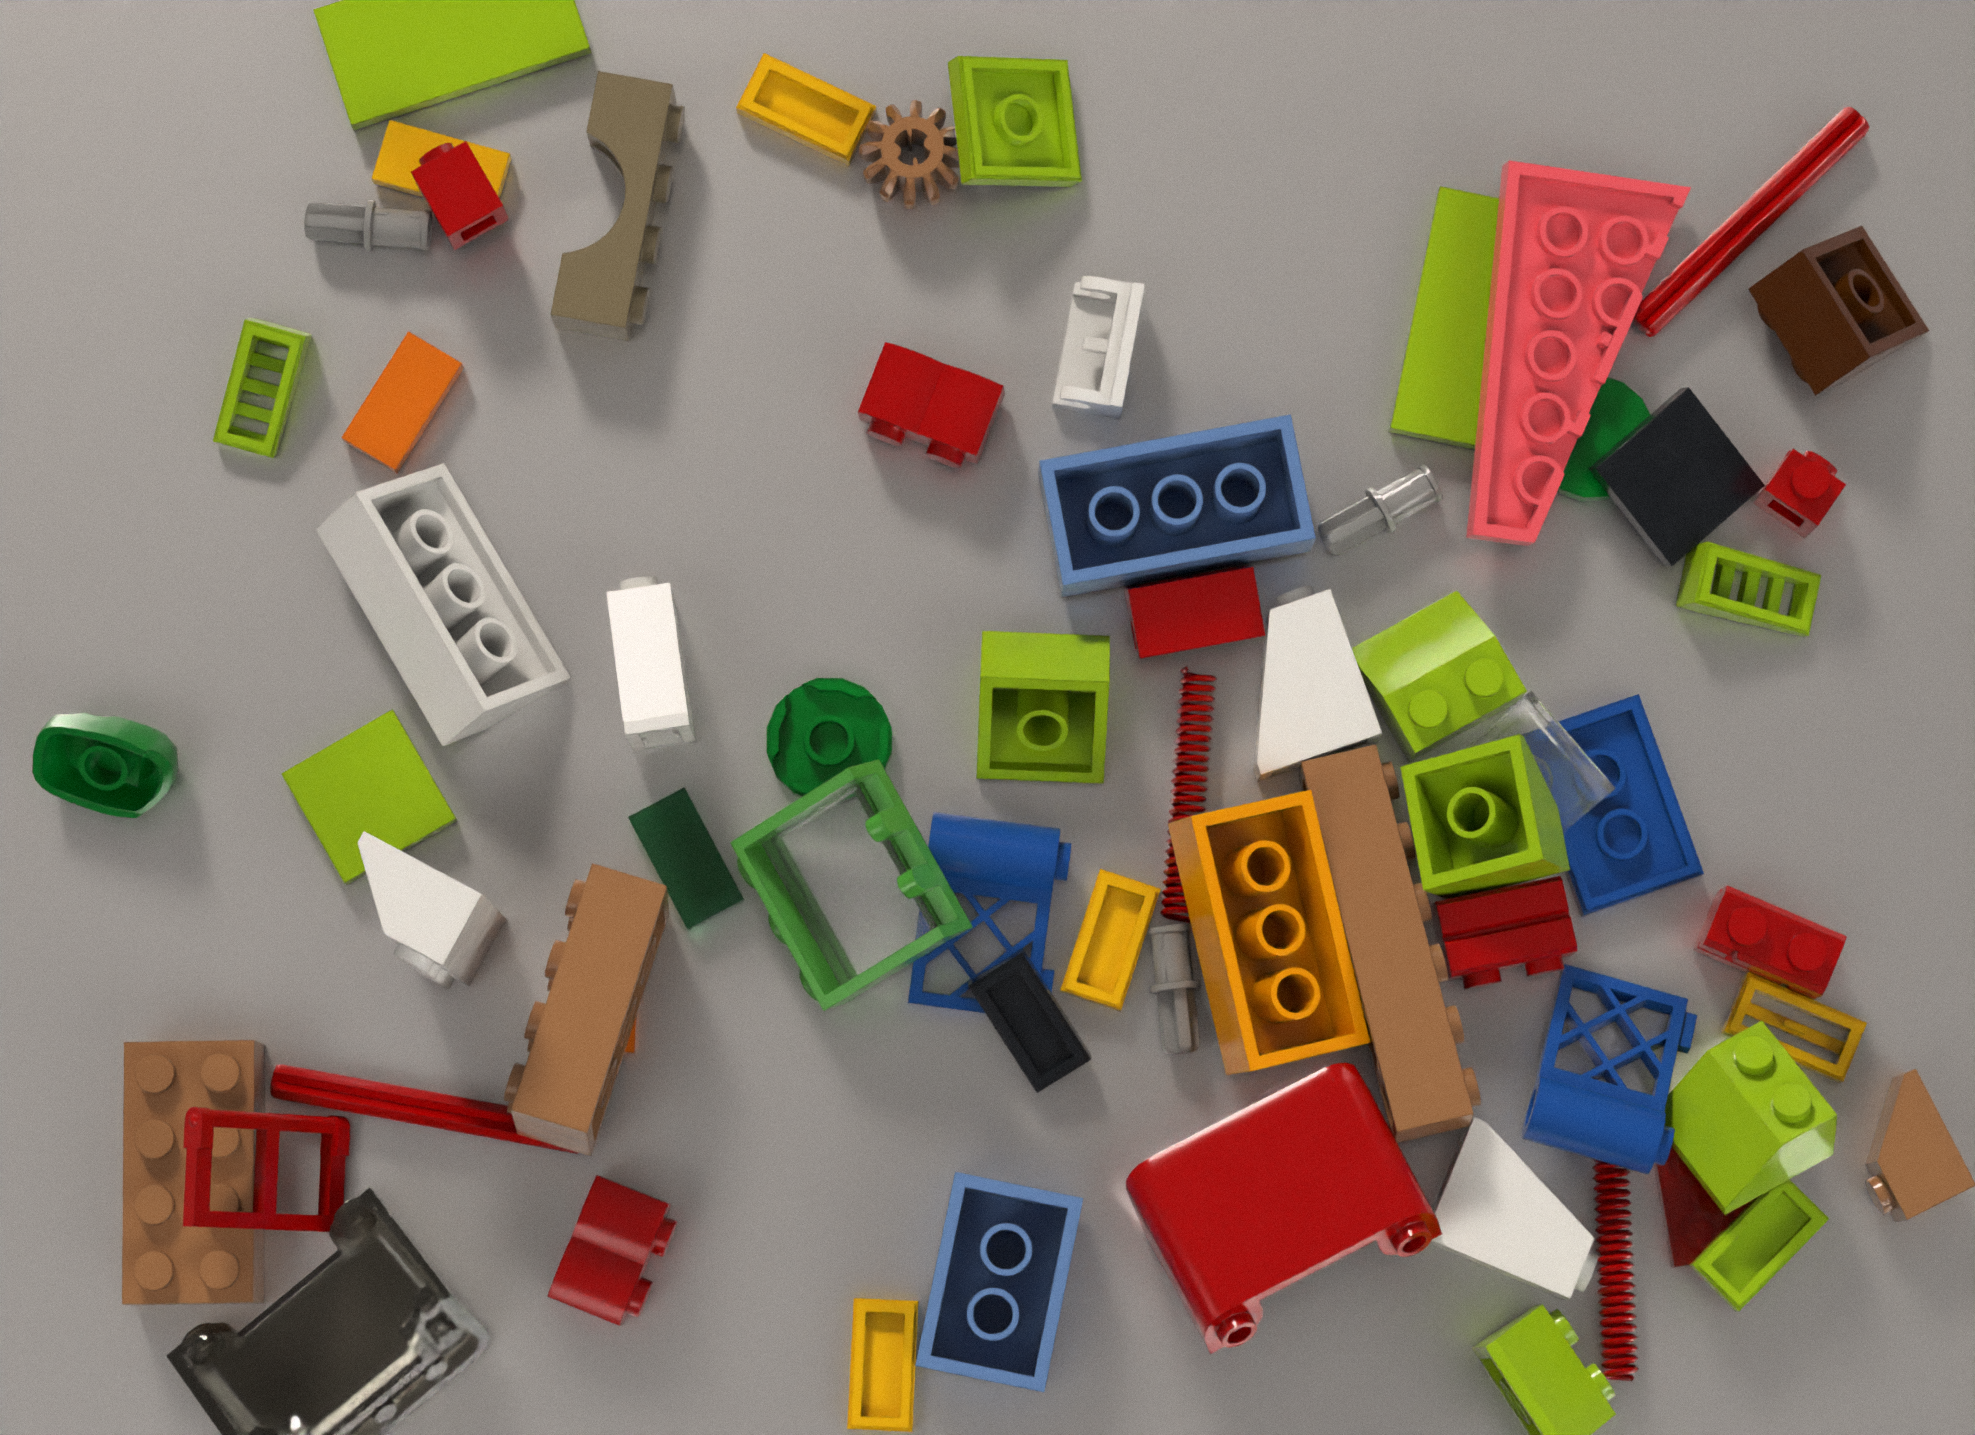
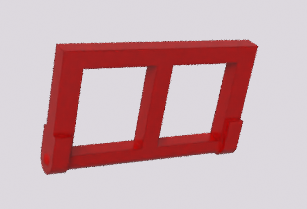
M207 1107L189 1108L184 1121L183 1148H186L183 1227L342 1232L346 1156H349L350 1123L348 1119L344 1116L334 1115L324 1117L213 1110ZM214 1128L257 1130L253 1212L210 1211ZM280 1131L321 1134L318 1215L276 1213Z

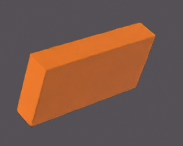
M408 331L341 437L342 440L398 474L464 369L463 364Z

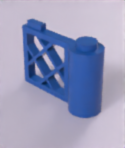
M933 812L928 844L932 855L953 892L964 894L979 914L970 921L973 928L984 921L1006 949V952L976 974L954 945L956 941L973 928L963 932L913 962L908 1003L985 1013L976 998L960 996L969 989L968 982L1016 953L1031 941L1033 942L1030 960L1052 992L1055 970L1042 968L1054 880L1067 881L1072 843L1059 842L1061 829ZM974 895L999 898V900L985 910ZM1010 900L1038 904L1034 930L1014 946L1010 944L990 917V915ZM921 908L916 939L931 931V926ZM948 948L970 979L951 994L923 991L926 964Z
M1564 964L1565 969H1562L1560 972L1538 1073L1527 1107L1521 1137L1535 1143L1648 1175L1654 1163L1665 1165L1671 1150L1675 1129L1665 1126L1666 1113L1664 1111L1677 1051L1688 1054L1691 1049L1698 1015L1686 1012L1688 1003L1686 998ZM1572 987L1597 994L1608 1012L1583 1023L1569 1002ZM1641 1008L1668 1014L1666 1032L1646 1041L1628 1015ZM1564 1022H1566L1571 1031L1562 1035ZM1616 1022L1633 1049L1608 1060L1591 1033ZM1579 1041L1596 1067L1582 1075L1555 1068L1558 1050ZM1662 1047L1660 1060H1658L1653 1051ZM1640 1058L1655 1079L1652 1095L1628 1089L1616 1070ZM1603 1077L1606 1082L1600 1081L1598 1079Z

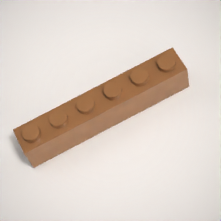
M1376 744L1302 761L1299 781L1302 791H1312L1371 1042L1368 1043L1389 1128L1397 1143L1469 1127L1474 1114L1472 1107L1481 1105L1480 1092L1473 1068L1462 1069L1456 1045L1464 1043L1462 1023L1456 1005L1445 1007L1439 983L1448 981L1447 967L1440 944L1429 945L1423 922L1432 920L1431 907L1427 892L1423 891L1422 882L1413 884L1407 861L1416 859L1415 847L1408 823L1402 822L1397 824L1391 800L1399 799L1400 794L1392 762L1381 763Z

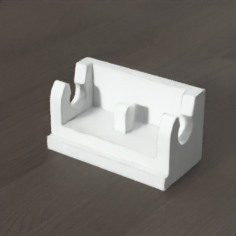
M1082 276L1081 283L1075 282L1052 407L1116 419L1121 418L1145 284L1128 283L1094 276Z

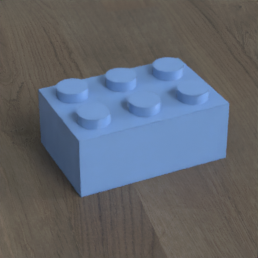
M955 1172L915 1366L1044 1392L1083 1198Z

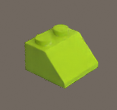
M1458 591L1449 594L1352 648L1366 689L1408 763L1518 703L1527 692L1496 636Z
M982 631L976 779L1104 784L1110 683V636Z
M1518 734L1400 766L1423 891L1450 899L1499 889L1570 870L1558 806L1524 736Z
M1763 1021L1707 1050L1668 1094L1664 1111L1666 1113L1665 1126L1675 1129L1672 1147L1724 1215L1833 1155L1837 1124L1836 1112Z
M1543 1304L1534 1305L1471 1348L1529 1435H1591L1616 1415L1608 1403V1400L1616 1396L1613 1388L1596 1364L1592 1363L1587 1368L1584 1367L1571 1347L1579 1339L1570 1323L1557 1308L1548 1313Z

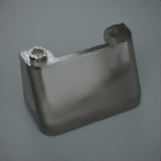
M368 1188L359 1197L344 1203L335 1213L334 1221L330 1226L329 1236L338 1250L241 1331L238 1332L231 1325L224 1322L204 1323L190 1330L182 1343L166 1355L222 1435H387L470 1366L484 1352L490 1337L487 1328L390 1208L371 1188Z

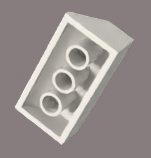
M444 463L355 492L315 529L442 746L490 728L571 679Z
M364 831L358 841V847L383 933L398 944L393 955L400 958L402 962L408 964L417 973L447 989H450L454 979L470 986L503 927L506 918L481 893Z

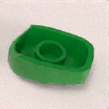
M86 712L55 714L41 729L36 738L33 751L32 773L35 781L41 788L70 803L106 815L138 818L161 801L172 788L178 773L177 747L163 732L125 718L95 716Z

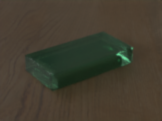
M685 787L628 817L661 881L667 886L668 894L688 931L745 902Z

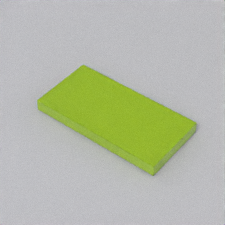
M341 0L313 9L354 131L592 53L574 0Z
M1442 186L1438 189L1389 428L1391 433L1475 450L1499 198Z

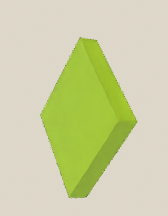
M957 56L948 62L962 185L1072 187L1082 181L1068 60Z
M393 709L281 773L346 885L366 875L358 847V841L364 831L400 851L406 852L458 821Z

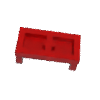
M1245 564L1123 587L1135 650L1137 649L1140 659L1266 636L1254 567Z

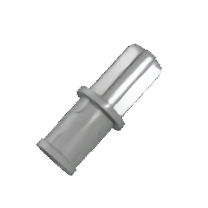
M369 200L367 206L311 202L306 209L304 230L306 237L311 240L364 244L365 251H372L374 245L421 248V250L429 251L432 236V211L424 210V212L381 208L377 207L376 201Z
M1424 464L1417 467V470L1378 491L1373 487L1366 489L1365 498L1321 521L1318 525V531L1327 549L1333 555H1340L1384 530L1388 534L1395 532L1396 523L1434 502L1441 501L1443 494L1434 475Z
M1175 924L1150 928L1148 932L1149 936H1151L1156 985L1150 986V994H1157L1162 1049L1168 1054L1194 1052L1200 1047L1195 990L1200 989L1201 985L1200 981L1193 980L1188 933L1190 932V927L1188 924Z

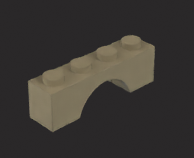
M598 71L586 132L591 148L608 158L621 173L625 181V199L616 223L604 237L583 249L562 253L550 314L557 329L630 341L633 324H644L650 289L640 285L645 263H656L661 239V227L652 226L656 203L667 204L673 176V166L664 165L668 142L679 143L684 121L685 107L676 105L673 84Z

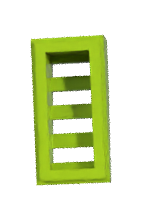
M251 317L244 320L213 438L214 442L276 458L304 367L312 334ZM259 341L289 349L286 360L256 352ZM251 365L281 373L280 384L248 376ZM246 390L276 399L273 410L241 401L243 391ZM236 414L269 423L267 434L233 426Z
M1707 541L1697 544L1686 554L1676 606L1705 615L1805 637L1809 636L1821 574ZM1715 566H1716L1715 577H1714V581H1713L1712 591H1711V594H1710V589H1711V585H1712L1714 570H1715ZM1735 571L1742 572L1737 600L1734 601L1729 598ZM1764 577L1768 578L1762 608L1755 607L1760 579ZM1785 582L1794 584L1787 616L1778 613Z

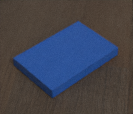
M1639 694L1520 734L1524 736L1558 806L1570 870L1565 871L1581 917L1700 877L1704 874Z

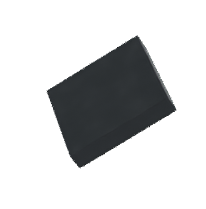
M1689 387L1680 388L1588 468L1664 566L1675 565L1765 486Z

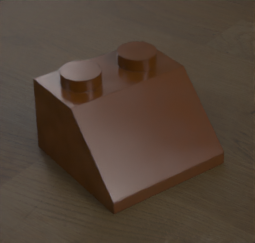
M1863 226L1801 250L1748 289L1757 303L1758 313L1762 321L1771 330L1775 331L1791 356V364L1795 373L1810 386L1815 396L1848 381L1929 331Z

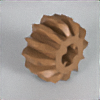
M913 100L910 104V116L902 118L899 109L895 105L890 104V106L886 107V117L890 126L871 120L867 125V133L874 142H867L859 147L860 158L867 162H872L863 171L864 179L867 184L884 181L880 189V199L885 202L893 199L899 190L903 191L905 209H914L916 193L919 192L924 193L926 200L931 205L938 204L940 202V194L936 183L948 189H956L959 184V177L951 169L960 167L958 149L953 147L957 145L955 126L941 129L946 119V112L941 108L932 111L927 119L922 118L921 101ZM912 145L924 147V162L918 164L917 159L914 158L913 165L902 163V148L907 146L909 152H912Z

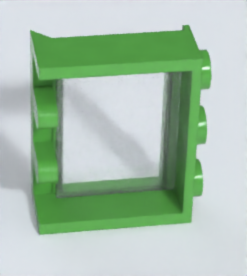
M879 759L848 767L730 842L738 856L737 865L741 876L749 886L758 892L769 912L768 921L771 930L779 941L788 946L800 968L799 976L804 989L814 1000L819 1002L823 1011L854 1000L855 997L940 945L973 928Z

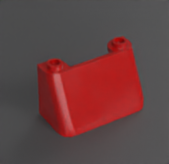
M1346 1062L1325 1067L1159 1152L1137 1165L1126 1180V1190L1144 1234L1210 1354L1224 1347L1232 1348L1242 1345L1255 1335L1257 1325L1263 1317V1308L1260 1300L1375 1241L1383 1254L1409 1257L1421 1252L1430 1244L1432 1239L1442 1235L1438 1219L1368 1086L1353 1064Z

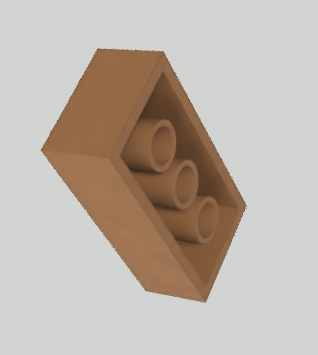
M593 863L587 880L575 879L565 909V916L569 917L567 931L570 932L566 942L555 940L545 969V977L549 978L547 991L550 992L546 1004L535 1001L524 1035V1038L529 1040L527 1051L530 1053L526 1065L514 1064L504 1094V1100L509 1102L507 1113L512 1114L518 1135L588 1156H592L634 1021L637 1017L669 918L666 885Z
M255 1040L124 1042L122 1304L134 1306L263 1304L265 1230L183 1227L186 1148H183L185 1115L191 1107L265 1113V1045ZM214 1128L210 1211L253 1212L257 1130Z

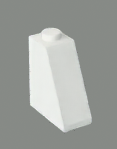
M641 576L623 580L620 582L619 591L606 593L625 736L633 751L696 742L674 592L671 584H658L656 576Z
M1309 585L1286 592L1276 598L1279 607L1270 609L1266 618V636L1264 638L1253 772L1257 782L1298 769L1302 761L1353 750L1376 742L1382 734L1331 589L1315 594L1312 586Z
M1473 1117L1470 1126L1465 1127L1432 1206L1442 1235L1432 1239L1430 1244L1562 1300L1570 1299L1574 1288L1584 1292L1598 1260V1256L1589 1253L1594 1237L1487 1122Z

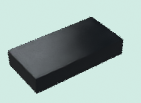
M1023 948L968 982L969 989L1037 1093L1092 1059L1090 1051Z

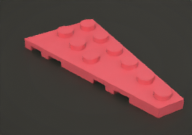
M1510 160L1502 165L1466 538L1529 546L1535 543L1565 475L1563 472L1577 439L1582 436L1591 416L1589 414L1600 387L1607 380L1643 298V289L1655 262L1660 259L1669 239L1667 237L1678 210L1683 207L1691 187Z

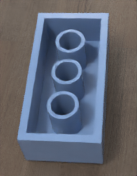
M1291 414L1039 461L1038 478L1061 598L1310 552L1316 539Z

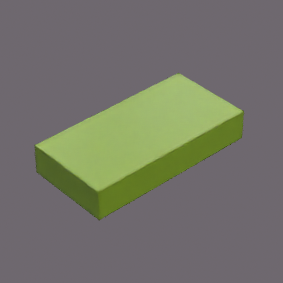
M1789 1179L1753 1199L1689 1266L1735 1312H1739L1829 1218Z

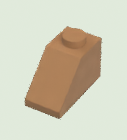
M1913 1069L1892 1078L1865 1163L1871 1175V1178L1865 1180V1185L1878 1211L1882 1215L1890 1212L1894 1221L1899 1222L1908 1220L1974 1187L1975 1182L1917 1070Z

